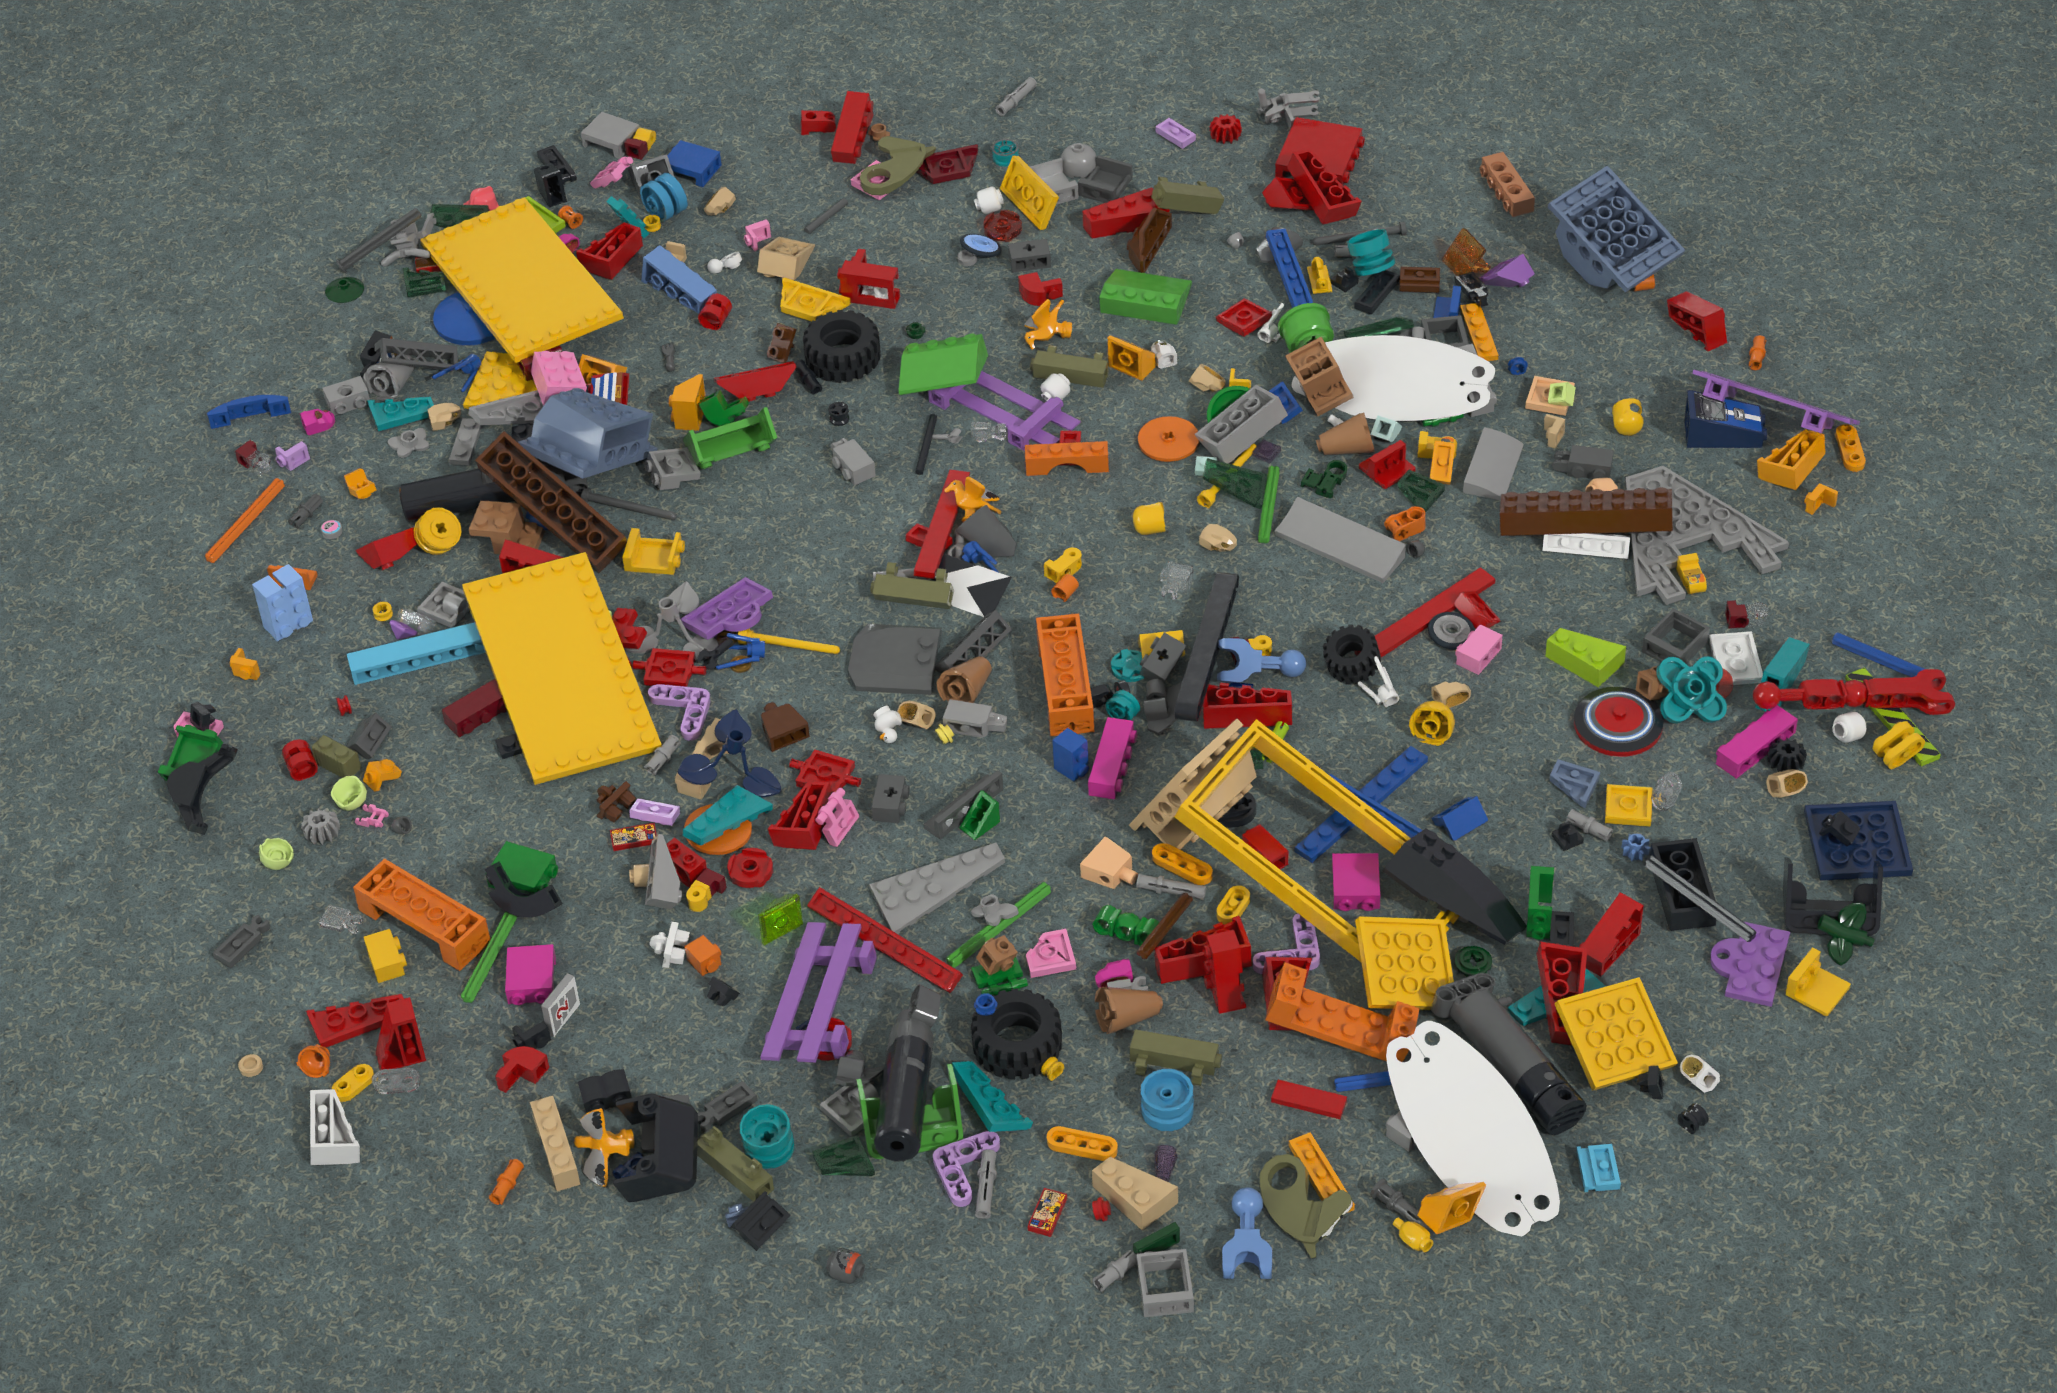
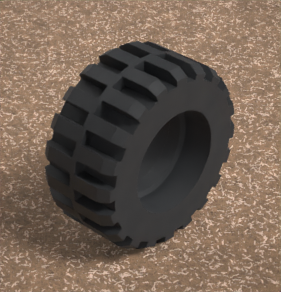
M837 310L834 313L832 311L827 312L824 316H818L816 321L813 320L805 329L803 336L805 362L808 368L813 370L819 378L824 377V380L829 382L835 380L836 383H841L843 380L852 382L855 378H863L864 374L868 375L872 372V368L875 369L881 357L878 328L870 318L865 317L862 313H855L851 310H848V312H843V310ZM841 344L851 345V346L843 347V348L833 347V346L841 345Z
M1018 988L1011 989L1012 991L1009 992L1003 990L998 992L996 996L992 995L997 1001L996 1011L993 1014L979 1015L977 1012L973 1014L971 1034L976 1060L980 1065L984 1064L985 1070L988 1072L994 1070L995 1076L1001 1078L1003 1075H1007L1008 1079L1015 1080V1076H1022V1079H1028L1029 1074L1033 1073L1037 1076L1041 1074V1068L1045 1061L1050 1057L1058 1059L1059 1051L1062 1049L1060 1014L1058 1009L1054 1007V1004L1049 999L1045 1000V997L1039 993L1033 994L1028 989L1019 991ZM1011 1026H1026L1036 1031L1032 1037L1022 1041H1008L997 1035L1003 1029Z

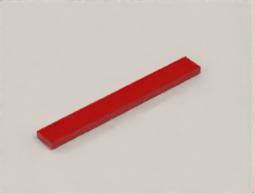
M949 470L914 568V576L935 579L959 510L956 504L955 491L946 493L945 489L954 480L961 481L965 487L966 477H970V472Z
M1480 567L1375 635L1381 658L1428 628L1430 620L1437 614L1452 612L1457 609L1454 606V602L1462 592L1475 591L1477 594H1480L1495 584V578ZM1354 651L1356 656L1361 653V651Z
M820 887L807 904L808 908L841 928L843 923L861 924L859 939L862 941H873L874 948L948 993L953 991L963 976L960 971Z

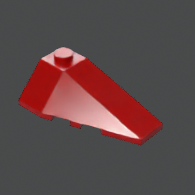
M414 527L373 541L357 549L356 552L373 569L381 567L382 570L393 567L394 561L402 558L417 545L414 538Z

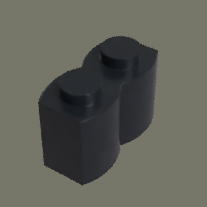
M624 1069L609 1071L602 1076H591L578 1082L586 1113L600 1108L604 1111L617 1107V1101L632 1098Z

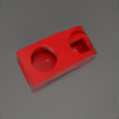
M801 110V135H809V132L829 133L835 131L836 120L832 112Z

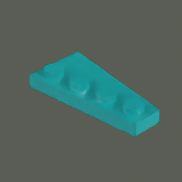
M737 785L683 829V836L701 846L722 836L723 832L727 829L734 830L740 827V823L746 820L751 822L757 819L759 814L763 812L769 813L773 810V804Z
M1585 970L1583 993L1606 987L1590 971ZM1542 985L1507 1007L1510 1015L1522 1026L1547 1018Z
M972 1061L951 1063L957 1083L989 1132L1027 1130L1032 1127L1033 1122L1028 1117L1023 1118L1019 1114L1020 1109L1014 1103L1010 1105L1004 1099L1005 1094L1000 1089L991 1086V1080Z

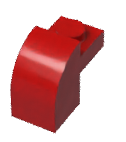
M1037 272L1018 276L1020 294L1028 304L1041 306L1047 299L1063 297L1061 278L1041 282Z
M526 1046L516 1047L502 1055L504 1067H501L495 1076L498 1089L506 1093L519 1077L536 1084L549 1069L547 1055Z

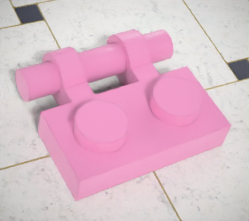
M622 157L617 162H611L596 175L590 183L591 186L595 189L601 186L604 188L612 181L614 183L623 176L621 173L633 163V159L631 157Z
M838 788L836 792L831 793L828 797V803L820 808L815 819L819 825L826 822L822 831L829 845L838 847L859 818L852 800H843L842 797L845 795V790L842 788Z

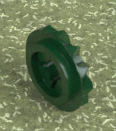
M1467 946L1457 952L1455 966H1457L1458 972L1465 973L1466 977L1478 973H1487L1488 970H1491L1492 957L1484 948ZM1471 957L1477 962L1476 966H1472L1470 963Z

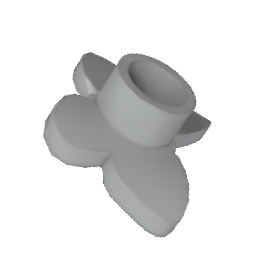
M418 428L414 431L407 430L401 436L388 439V445L393 450H397V455L401 458L409 456L412 450L425 451L429 448V443L426 441V432L423 428Z
M994 894L983 897L980 901L981 905L971 910L973 917H985L986 923L990 926H997L1001 918L1009 919L1019 913L1015 905L1009 903L1000 904L998 897Z

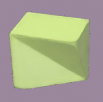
M1569 382L1550 384L1548 404L1573 406L1576 387Z

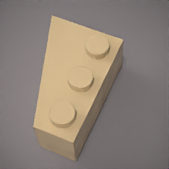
M1109 1157L1092 1170L1093 1187L1142 1231L1178 1204V1186L1112 1157Z

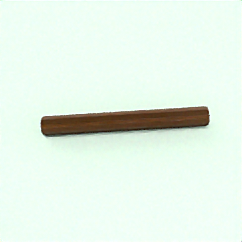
M1185 892L1179 897L1137 950L1138 956H1141L1142 959L1149 957L1193 901L1192 896Z

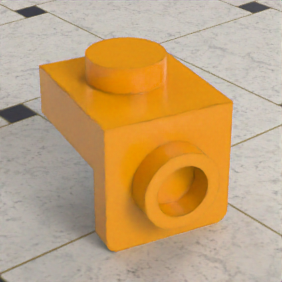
M362 468L344 475L349 492L358 499L368 498L372 495V492L377 491L375 484L367 479Z
M1819 483L1805 497V512L1813 515L1822 503L1835 507L1838 491Z
M238 648L235 654L231 656L229 662L233 675L245 680H257L260 676L257 661L246 659L244 650Z
M388 759L368 762L363 782L376 792L380 790L382 781L398 779L402 771L393 761Z

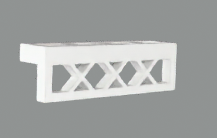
M1604 533L1544 535L1542 551L1628 559L1630 536Z

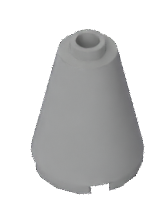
M405 355L409 360H414L410 355ZM379 362L371 365L364 373V384L370 394L373 392L375 395L380 396L376 399L385 401V399H395L414 371L415 366Z

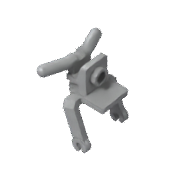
M1260 88L1258 90L1260 107L1257 109V113H1265L1266 124L1270 122L1276 123L1284 117L1291 129L1295 121L1294 117L1317 116L1319 112L1317 111V105L1289 108V104L1317 103L1320 101V97L1314 98L1313 96H1319V91L1314 90L1312 92L1291 94L1281 93L1277 97L1267 99L1265 90Z
M434 213L427 214L421 231L417 230L416 224L413 222L391 238V245H394L397 250L381 261L383 267L388 266L398 258L406 256L430 257L428 250L418 249L420 239L429 235L434 224H436V218H433Z

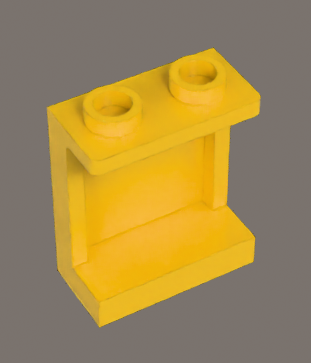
M631 528L622 557L624 571L674 575L675 569L680 567V553H684L685 541L681 539V533L676 532L674 540L641 538L640 529Z

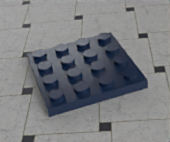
M1896 801L1805 805L1804 813L1820 881L1873 878L1874 861H1879L1883 866V877L1912 876L1913 867ZM1840 810L1861 828L1853 843L1847 847L1830 832L1823 837L1819 834L1823 827L1821 823L1829 814L1833 816Z

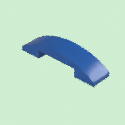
M256 395L224 403L209 411L207 415L211 429L231 425V419L270 412L271 417L289 414L291 409L288 397Z

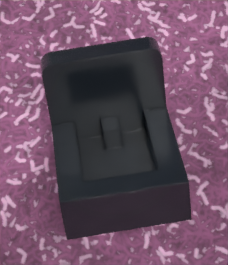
M1840 810L1833 816L1829 814L1821 823L1823 827L1819 834L1823 837L1830 832L1847 847L1853 843L1861 828Z
M544 1021L524 1033L517 1025L512 1027L514 1034L512 1041L516 1047L543 1048L551 1040L549 1028Z

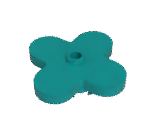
M1706 656L1700 658L1689 667L1679 658L1668 657L1658 665L1656 671L1657 678L1669 690L1660 706L1661 714L1668 722L1674 724L1681 723L1692 713H1695L1701 720L1708 723L1717 722L1725 716L1727 711L1726 701L1716 691V685L1723 676V669L1718 660Z

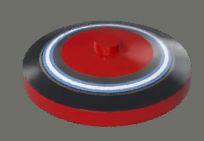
M1607 687L1593 691L1578 703L1574 714V728L1581 741L1589 748L1609 756L1626 757L1643 753L1658 742L1663 732L1664 719L1659 706L1654 700L1645 698L1638 691L1631 688Z

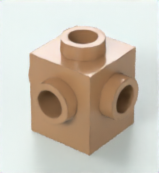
M1658 666L1638 672L1636 691L1649 700H1658L1669 693V690L1657 678L1656 671Z
M1003 935L997 939L993 937L986 941L976 959L986 972L992 975L1000 970L1006 971L1011 968L1018 952L1014 945Z

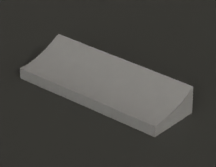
M1300 497L1296 498L1283 521L1275 529L1276 536L1381 583H1384L1405 559L1406 544Z

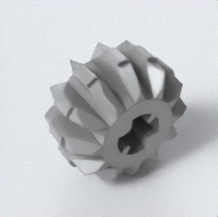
M318 807V810L315 812L310 810L309 815L303 816V822L301 823L304 837L307 841L311 840L313 844L320 841L323 845L324 840L332 842V837H338V830H340V822L335 812H330L328 808L322 811Z

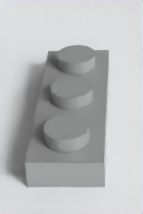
M462 418L449 458L450 465L470 466L483 426L479 425L474 419Z

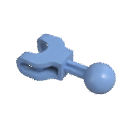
M1223 638L1218 640L1219 649L1232 652L1236 656L1237 661L1234 669L1221 671L1217 674V681L1240 683L1253 673H1261V669H1280L1282 674L1287 677H1297L1306 668V659L1297 650H1287L1281 656H1262V650L1253 649L1244 639Z
M1241 1188L1232 1198V1209L1240 1217V1229H1235L1234 1237L1222 1248L1223 1279H1233L1236 1267L1244 1262L1254 1263L1259 1268L1261 1279L1272 1278V1248L1261 1238L1260 1229H1255V1217L1260 1214L1263 1208V1199L1260 1193L1253 1188Z

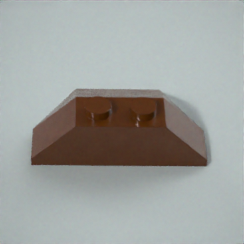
M1153 208L1143 219L1140 226L1136 227L1132 239L1128 240L1127 250L1129 251V259L1138 272H1146L1171 230L1172 213Z

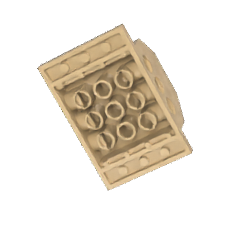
M1238 719L1231 723L1172 778L1129 826L1134 831L1140 826L1143 828L1148 827L1163 843L1170 844L1180 850L1189 841L1194 843L1200 837L1174 816L1181 804L1239 740L1237 737L1240 734L1237 731L1243 724ZM1251 752L1244 757L1202 805L1201 809L1214 819L1218 820L1253 787L1251 782L1257 776Z

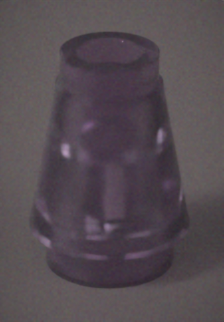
M1160 1145L1154 1152L1155 1177L1166 1182L1170 1181L1178 1158L1174 1147Z

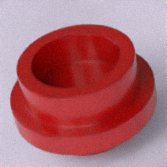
M1098 1197L1096 1201H1092L1095 1219L1102 1220L1103 1222L1107 1221V1216L1111 1215L1109 1201H1104L1103 1197Z

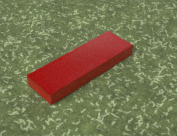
M1278 1079L1271 1096V1102L1341 1120L1347 1103V1096Z

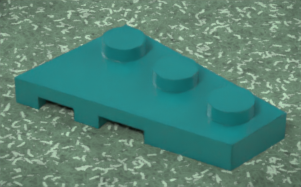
M611 196L606 201L623 223L640 227L643 238L650 234L644 228L646 224L630 208L627 209L628 205L622 199L617 201Z
M431 397L406 398L404 401L394 402L393 399H385V402L375 403V400H367L378 432L429 418L428 409L434 405Z

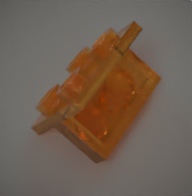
M1464 228L1461 229L1442 258L1443 262L1457 276L1472 271L1486 273L1491 268L1482 258L1486 249Z

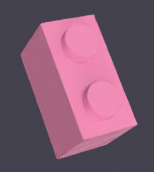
M1479 625L1475 631L1469 633L1467 640L1457 647L1455 652L1457 656L1456 664L1479 675L1502 649L1503 635L1483 625Z

